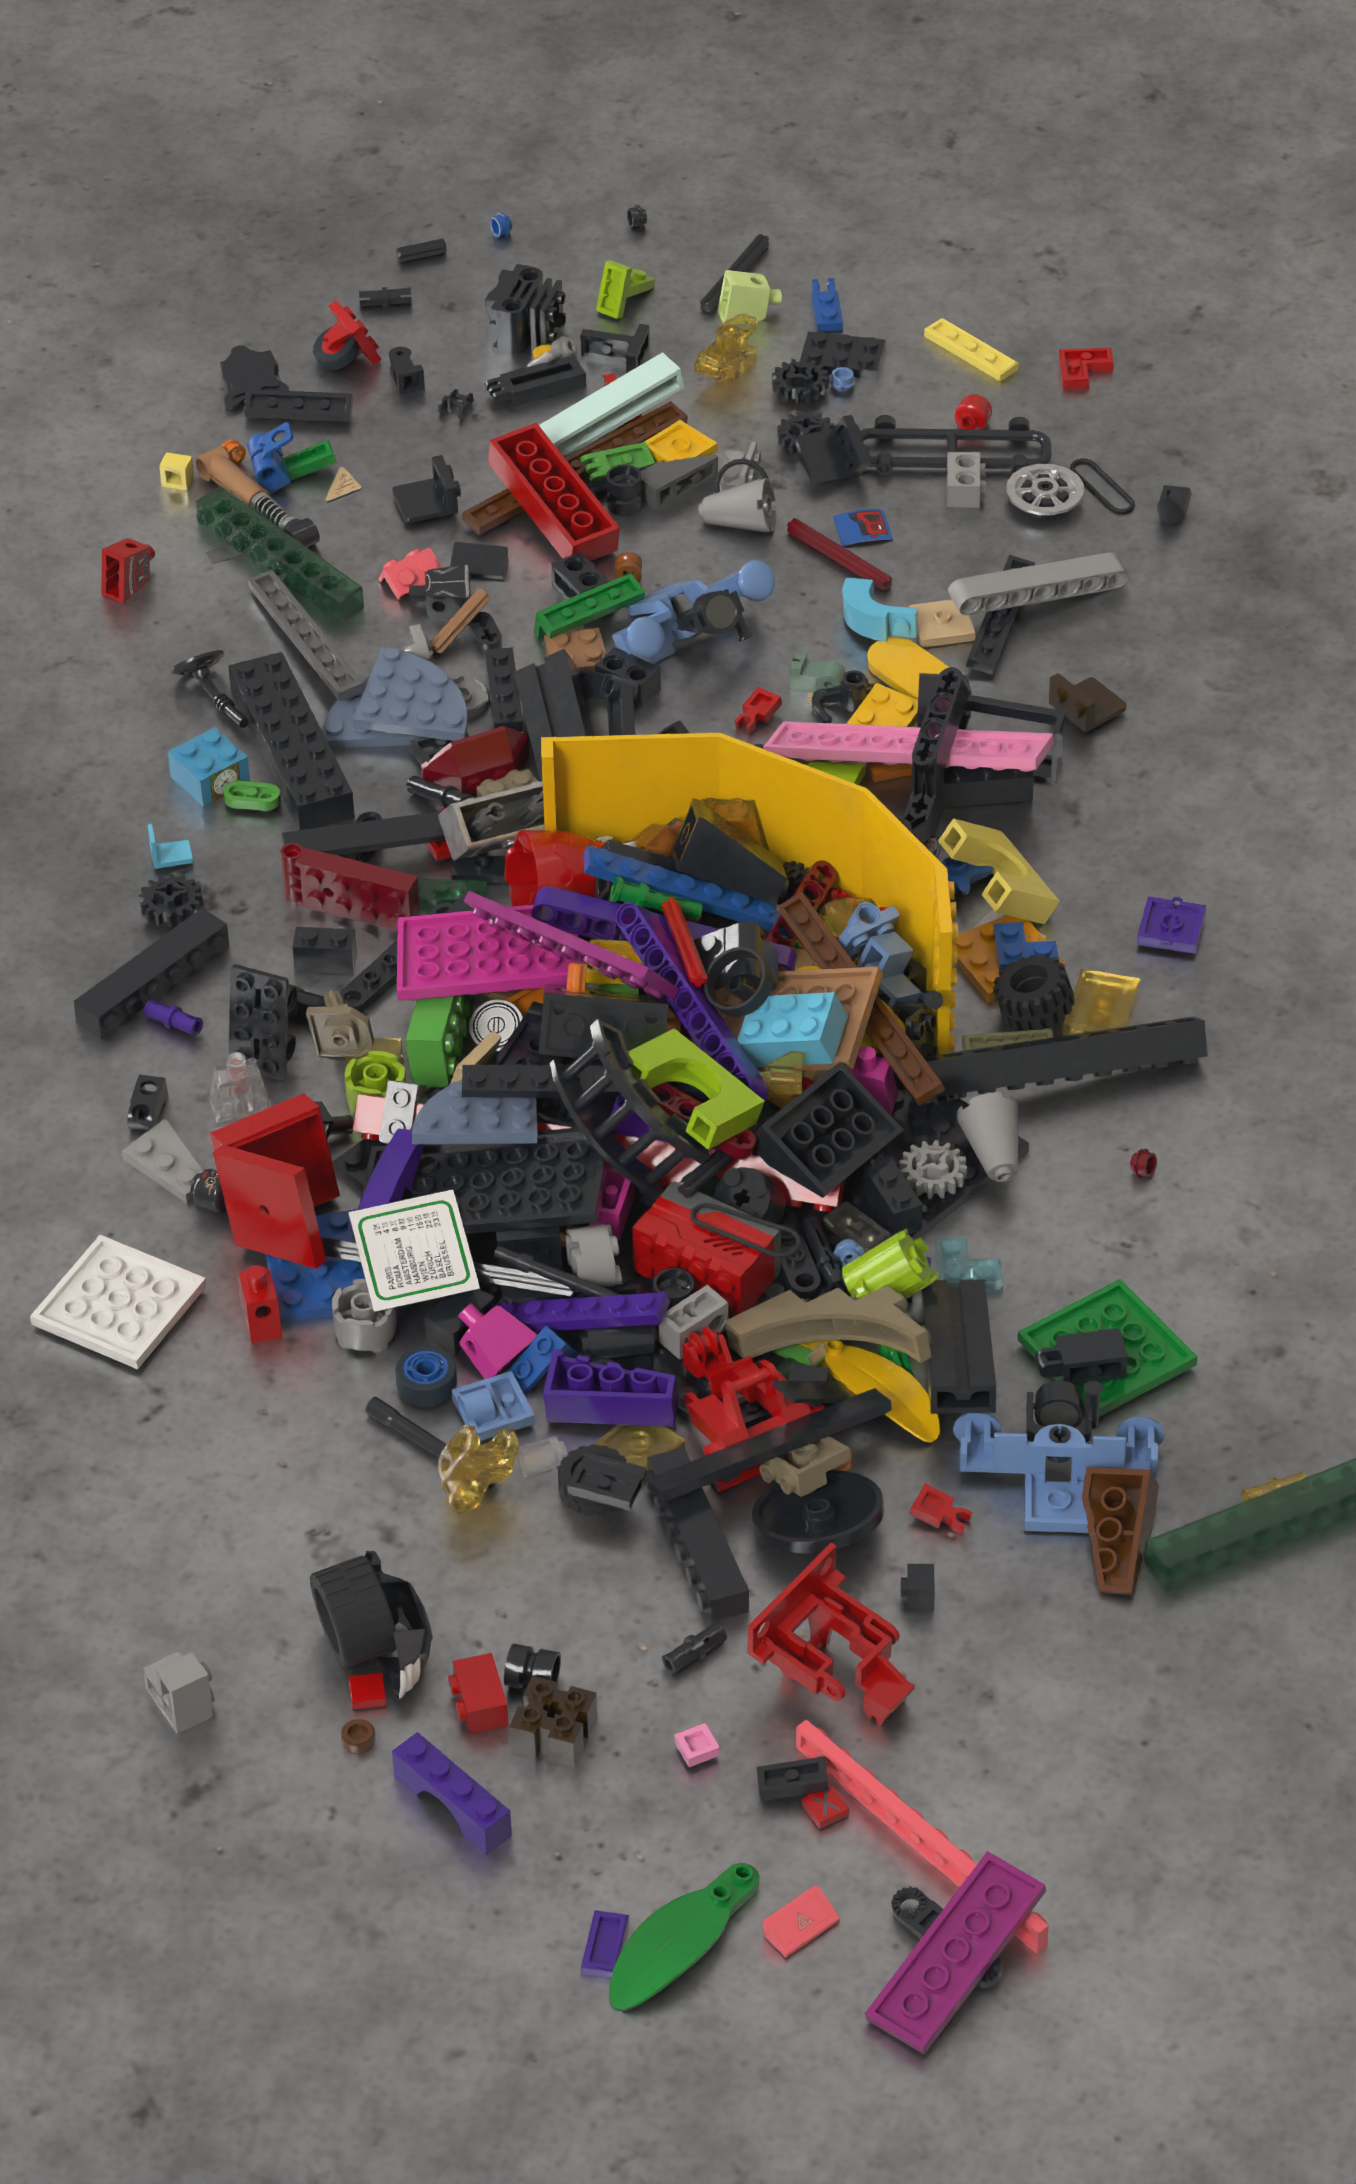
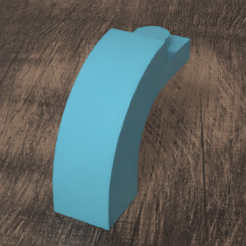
M846 577L842 588L843 615L845 622L853 631L864 637L887 642L889 636L917 637L919 633L917 608L879 604L874 601L873 580Z

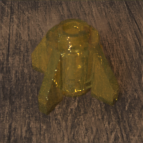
M790 1051L765 1064L764 1071H758L768 1087L767 1099L781 1109L797 1097L793 1095H800L802 1093V1070H794V1068L802 1069L803 1052Z

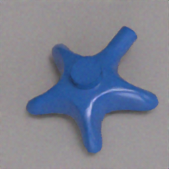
M947 857L941 862L947 868L948 881H954V892H960L963 895L969 893L970 884L989 876L994 869L992 866H973L966 862L954 860L951 857Z

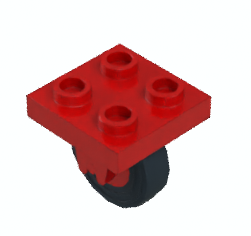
M337 300L330 304L328 307L338 322L317 337L313 345V354L317 362L325 369L336 370L350 364L360 353H363L373 366L382 359L376 351L380 347L370 335L366 337L369 331L361 320L358 319L355 322L354 320L357 317L348 306L343 308Z

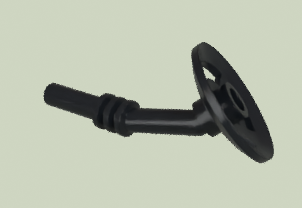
M223 650L194 656L171 668V673L175 675L193 674L194 678L198 679L199 683L213 700V706L221 714L228 715L240 728L248 726L249 720L235 707V703L226 694L218 690L208 676L211 674L209 668L224 657Z

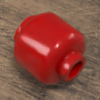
M979 394L965 396L955 410V422L960 429H984L991 419L992 406L984 396Z

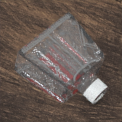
M236 1052L227 1057V1063L216 1065L213 1068L209 1102L216 1123L250 1116L272 1107L256 1059H245L242 1053Z

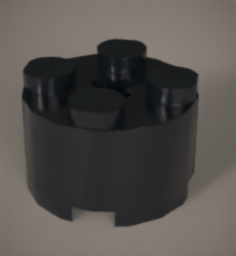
M739 1167L725 1171L724 1176L715 1189L714 1199L753 1217L776 1224L783 1217L786 1207V1198L783 1197L779 1180L768 1173L753 1168Z

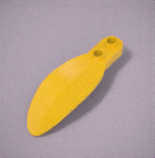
M820 1340L798 1344L814 1351L824 1343L827 1354L825 1359L818 1365L829 1367V1372L836 1380L841 1381L856 1395L873 1388L877 1389L891 1400L892 1411L885 1413L886 1416L922 1441L932 1443L937 1440L940 1433L938 1414L930 1413V1402L927 1392L908 1371L880 1355L848 1346L839 1340Z

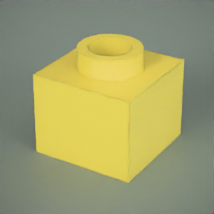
M166 452L159 465L161 486L187 491L194 479L192 456Z

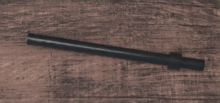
M919 989L922 992L919 1000L923 1001L928 1008L938 1009L942 1005L943 997L939 992Z
M500 1245L495 1250L494 1257L515 1265L517 1270L524 1273L533 1272L591 1297L620 1295L535 1260V1256L526 1252L520 1254Z

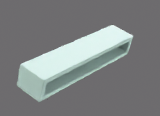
M662 352L539 426L565 458L684 389L681 368Z

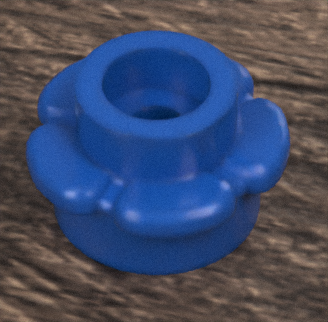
M498 213L491 218L490 226L493 234L496 237L503 235L508 237L509 232L512 230V221L509 216H506L504 213Z

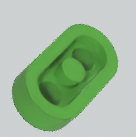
M232 781L223 789L224 802L231 808L270 811L277 808L281 803L280 789L272 783Z

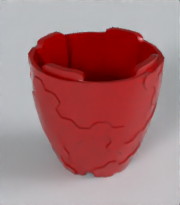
M519 831L513 847L506 852L504 878L506 883L510 885L511 907L533 905L538 890L546 886L595 898V877L584 873L583 853L588 845L601 848L605 842L565 831Z

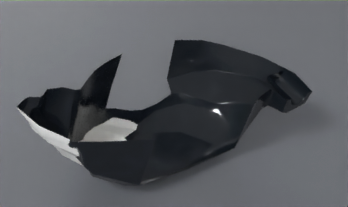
M366 1551L365 1557L371 1563L380 1581L394 1624L397 1625L400 1622L408 1629L407 1631L393 1632L398 1657L378 1658L383 1668L390 1673L392 1687L395 1690L396 1697L400 1699L404 1696L405 1692L411 1690L413 1685L419 1681L421 1669L425 1667L430 1655V1646L433 1639L432 1630L425 1607L412 1584L401 1578L385 1574L382 1571L381 1560L375 1551Z

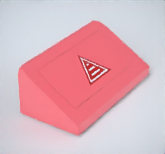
M815 1885L766 1918L763 1922V1936L787 1958L838 1923L840 1917L823 1891Z

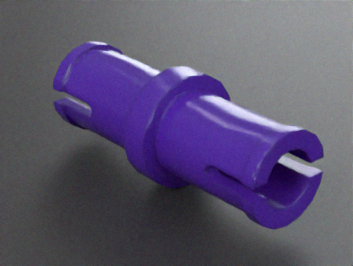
M150 999L144 1007L145 1017L162 1022L166 1028L171 1030L177 1028L192 1036H197L203 1028L202 1018L183 1012L181 1007L175 1005L170 1007L154 999Z

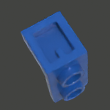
M548 1326L541 1330L506 1371H512L521 1390L525 1393H528L549 1369L553 1349L563 1351L565 1357L576 1359L578 1355H582Z

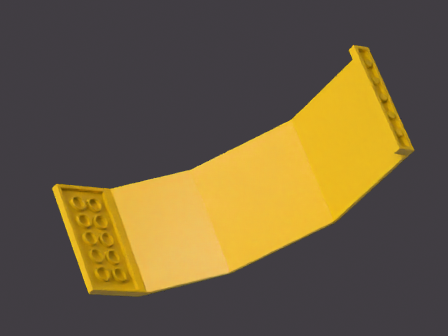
M723 733L541 737L545 831L576 833L594 840L601 836H612L615 842H630L651 824L666 826L674 818L679 819L683 823L693 798H695L780 858L782 865L786 862L796 861V864L799 862L803 863L806 869L807 867L811 868L816 861H826L836 871V879L830 888H839L846 891L858 904L869 902L878 908L895 906L900 917L894 924L895 929L892 932H896L914 950L911 957L927 969L926 990L937 991L943 997L942 1005L938 1009H932V1013L936 1016L934 1038L938 1046V1054L955 1051L954 1033H950V1030H955V1012H950V1009L956 1008V990H951V987L957 986L956 968H952V965L957 964V946H952V944L958 942V923H952L956 920V902H950V899H954V881H948L947 868L867 788ZM822 873L819 874L816 882L820 883L823 880L824 875ZM789 884V886L791 887L792 891L795 892V888L792 887V886Z

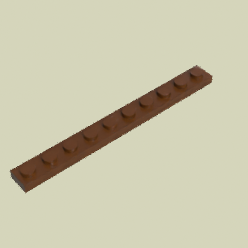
M670 401L565 457V459L583 480L592 474H588L585 470V466L588 464L584 465L581 462L580 458L583 455L645 442L678 420L687 424L688 415ZM507 488L462 512V521L478 535H481L525 510Z
M802 892L776 907L780 916L819 969L857 968ZM876 995L865 1033L918 1106L943 1092L945 1088L882 1000Z

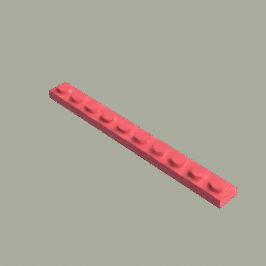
M807 1720L796 1726V1748L808 1759L825 1757L828 1776L960 1888L977 1865L965 1850H959L948 1840L944 1832L933 1828L924 1820L918 1810L911 1809L900 1800V1797L893 1789L886 1788L880 1783L871 1770L860 1766L853 1760L846 1749L839 1748L833 1743L824 1730L816 1728ZM1031 1911L1014 1935L1038 1954L1048 1945L1049 1925L1039 1913Z

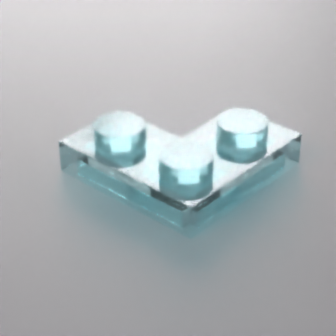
M966 1237L935 1238L937 1271L939 1272L938 1280H947V1287L959 1286V1280L985 1279L986 1290H1003L1000 1258L969 1259Z

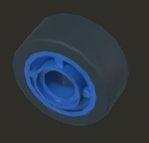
M426 1345L415 1347L405 1352L397 1361L395 1369L396 1385L399 1394L405 1401L416 1406L429 1407L439 1405L452 1396L451 1390L457 1386V1369L454 1358L446 1350Z

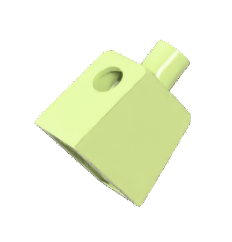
M725 270L718 314L724 326L761 321L766 318L768 305L781 304V290L770 289L765 276L762 274Z

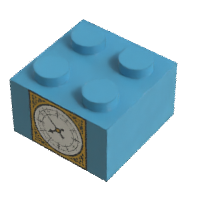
M215 727L168 751L171 778L202 806L223 797V789L228 783L232 781H250L248 756Z

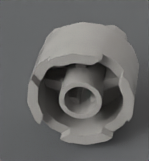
M598 1224L566 1230L568 1235L565 1237L568 1265H571L572 1271L577 1273V1277L603 1288L621 1284L620 1267L615 1265L614 1255H619L616 1236L612 1235L610 1224Z
M366 1279L353 1280V1285L344 1288L342 1291L339 1288L332 1298L334 1333L338 1339V1344L344 1349L358 1351L372 1350L374 1352H381L386 1349L388 1342L393 1339L397 1331L396 1307L374 1312Z

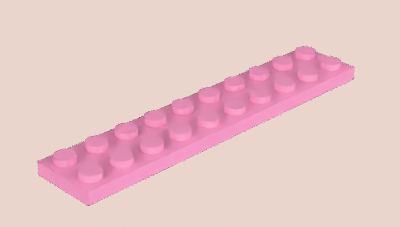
M783 721L763 747L767 751L788 759L801 758L804 761L822 759L833 763L856 761L859 764L883 762L885 765L906 763L912 766V752L920 728ZM958 729L945 768L964 766L967 769L990 767L993 770L1011 768L1019 769L1023 772L1037 770L1053 747L1054 736L1051 733Z

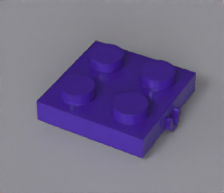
M1148 896L1137 935V945L1196 954L1206 915V905L1183 902V899L1180 897H1173L1172 900ZM1179 901L1180 903L1179 905H1175L1174 902Z

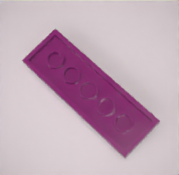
M987 1851L865 2012L866 2020L925 2055L1046 1893L1045 1884Z

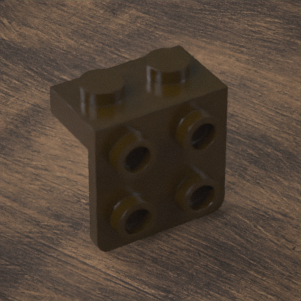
M1059 673L1050 677L1049 704L1057 710L1066 711L1065 717L1085 733L1126 711V702L1093 677H1089L1076 685H1073Z

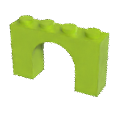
M675 1028L628 1051L633 1061V1064L630 1066L637 1080L644 1079L650 1088L664 1082L677 1081L692 1085L706 1094L710 1100L694 1108L686 1132L708 1150L757 1123L765 1101Z

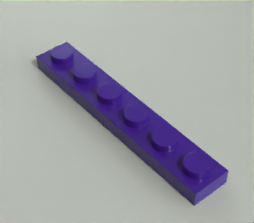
M666 1292L534 1300L510 1304L498 1303L497 1306H501L533 1332H541L545 1326H548L553 1331L661 1324L670 1300Z

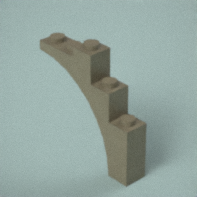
M888 1285L857 1300L853 1296H848L839 1288L809 1302H806L803 1298L800 1299L792 1291L788 1290L724 1321L729 1346L742 1358L747 1356L754 1358L766 1352L794 1344L841 1339L886 1345L908 1354L920 1363L932 1358L929 1346L931 1344V1336L928 1330L912 1320L911 1316L906 1312L909 1307L905 1297L900 1293L897 1294Z

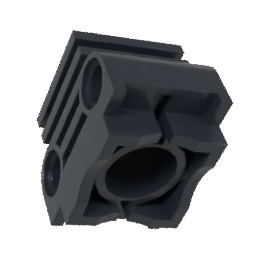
M517 264L513 271L504 269L501 271L497 286L489 292L485 299V309L490 320H494L490 321L487 329V342L495 343L492 347L493 352L518 355L525 352L530 343L531 350L533 351L540 344L551 345L557 340L560 328H564L566 323V313H563L566 294L562 292V280H557L552 288L551 278H547L543 284V273L539 268Z

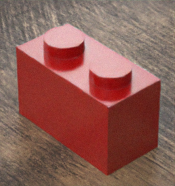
M488 1653L452 1661L453 1675L448 1676L449 1687L452 1696L458 1695L459 1701L455 1702L458 1719L460 1722H466L469 1734L508 1726L507 1701L493 1654Z

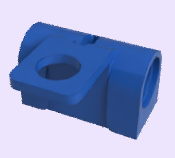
M288 422L281 424L267 434L258 433L253 435L247 443L256 480L270 495L291 482L281 448L294 439ZM285 432L283 439L278 442L274 440L279 433Z

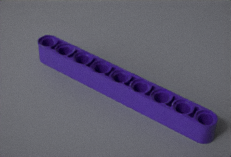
M546 886L538 890L531 911L532 918L562 931L598 940L628 941L616 922V913L622 904L555 887ZM651 912L676 947L665 915ZM686 921L693 940L719 930ZM766 941L778 951V971H795L797 962L795 951L790 947Z
M631 902L621 905L616 913L617 925L644 966L679 988L674 1000L666 996L665 998L698 1048L766 1101L768 1096L767 1084L715 1006L707 999L703 988L695 987L689 981L678 950L654 914Z

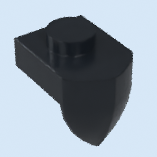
M1164 485L1157 504L1159 517L1169 524L1182 521L1186 516L1192 495L1191 489L1188 487Z

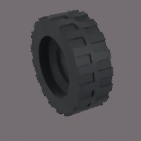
M590 1444V1446L585 1447L580 1446L578 1449L568 1452V1455L561 1460V1465L558 1466V1491L561 1500L565 1502L568 1508H572L574 1512L583 1513L587 1516L604 1515V1513L615 1511L617 1507L568 1494V1484L579 1462L583 1459L584 1451L626 1462V1458L623 1455L621 1456L619 1451L615 1449H610L605 1445L596 1446V1444Z

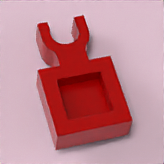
M757 687L742 705L743 713L734 721L736 729L740 730L744 724H747V732L751 735L756 730L759 720L767 723L782 705L781 696Z
M925 1483L911 1506L909 1514L936 1528H939L941 1523L944 1522L949 1525L951 1530L962 1535L965 1524L957 1521V1519L969 1522L973 1512L965 1508L953 1507L954 1497Z

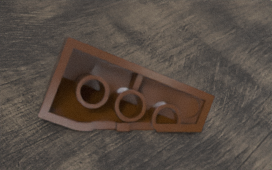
M1086 1467L1082 1501L1086 1511L1087 1528L1091 1538L1093 1560L1101 1593L1133 1595L1155 1516L1159 1485L1151 1470Z

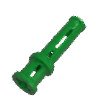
M616 876L611 887L610 902H631L642 908L647 907L663 912L661 908L662 902L667 901L668 897H673L676 902H679L685 918L697 922L702 912V903L651 890L645 883L637 885L626 882L620 876Z

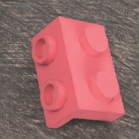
M430 547L423 551L416 549L399 562L397 559L386 563L382 567L383 571L378 579L381 583L387 581L396 598L400 600L409 595V586L425 585V572L427 570L442 568Z

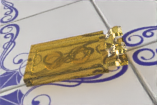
M1081 969L1074 990L1075 1004L1072 1006L1073 1010L1071 1013L1066 1015L1063 1024V1034L1072 1035L1128 1026L1139 991L1140 978Z

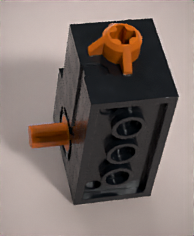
M569 962L567 986L544 985L539 1054L579 1058L593 1045L590 1026L597 1019L622 1031L628 1051L674 1028L680 1032L681 1021L669 1008L665 997L661 996L660 999H657L651 995L585 988L587 964Z

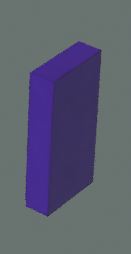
M594 1911L582 1960L581 1975L611 1979L614 1966L624 1947L629 1926V1915Z

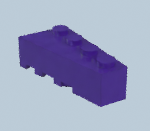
M553 1349L543 1392L547 1422L675 1426L679 1406L676 1376L642 1368H635L633 1371L625 1370L619 1363L608 1362L607 1365L591 1362V1357L578 1355L576 1359L565 1357L563 1351Z

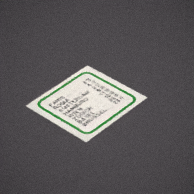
M453 1190L348 1212L374 1312L480 1289Z

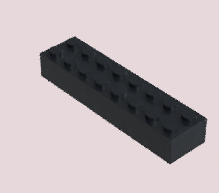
M283 653L269 654L228 665L231 693L241 713L249 720L248 727L298 829H313L355 818L353 791Z

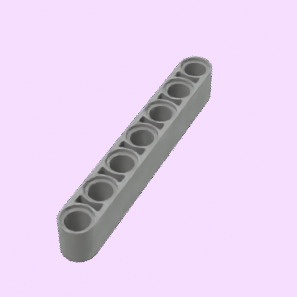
M1113 552L960 578L949 586L948 594L962 615H972L1117 589L1125 585L1129 579V573L1118 556Z

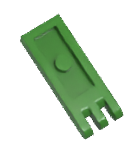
M646 442L585 454L580 458L582 464H588L585 466V470L588 474L592 473L589 475L591 482L605 479L608 470L617 465L627 464L640 468L655 463Z

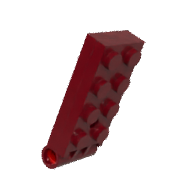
M297 843L285 844L280 850L284 896L291 902H298L299 906L398 931V918L420 916L418 876L316 851L302 847Z

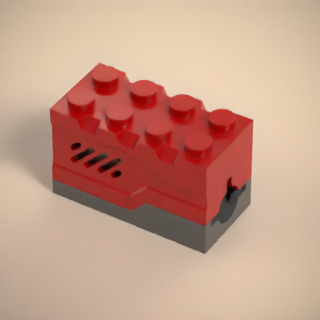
M673 1181L654 1202L653 1206L633 1226L634 1271L644 1277L654 1279L664 1269L681 1268L693 1276L695 1292L708 1285L728 1302L729 1315L734 1317L751 1309L781 1273V1258L767 1255L696 1225L691 1220L690 1213L696 1205L701 1203L715 1204L740 1213H747L698 1191L692 1197L685 1198L683 1194L678 1192L680 1183ZM701 1208L695 1213L696 1219L770 1251L781 1253V1230L711 1208Z

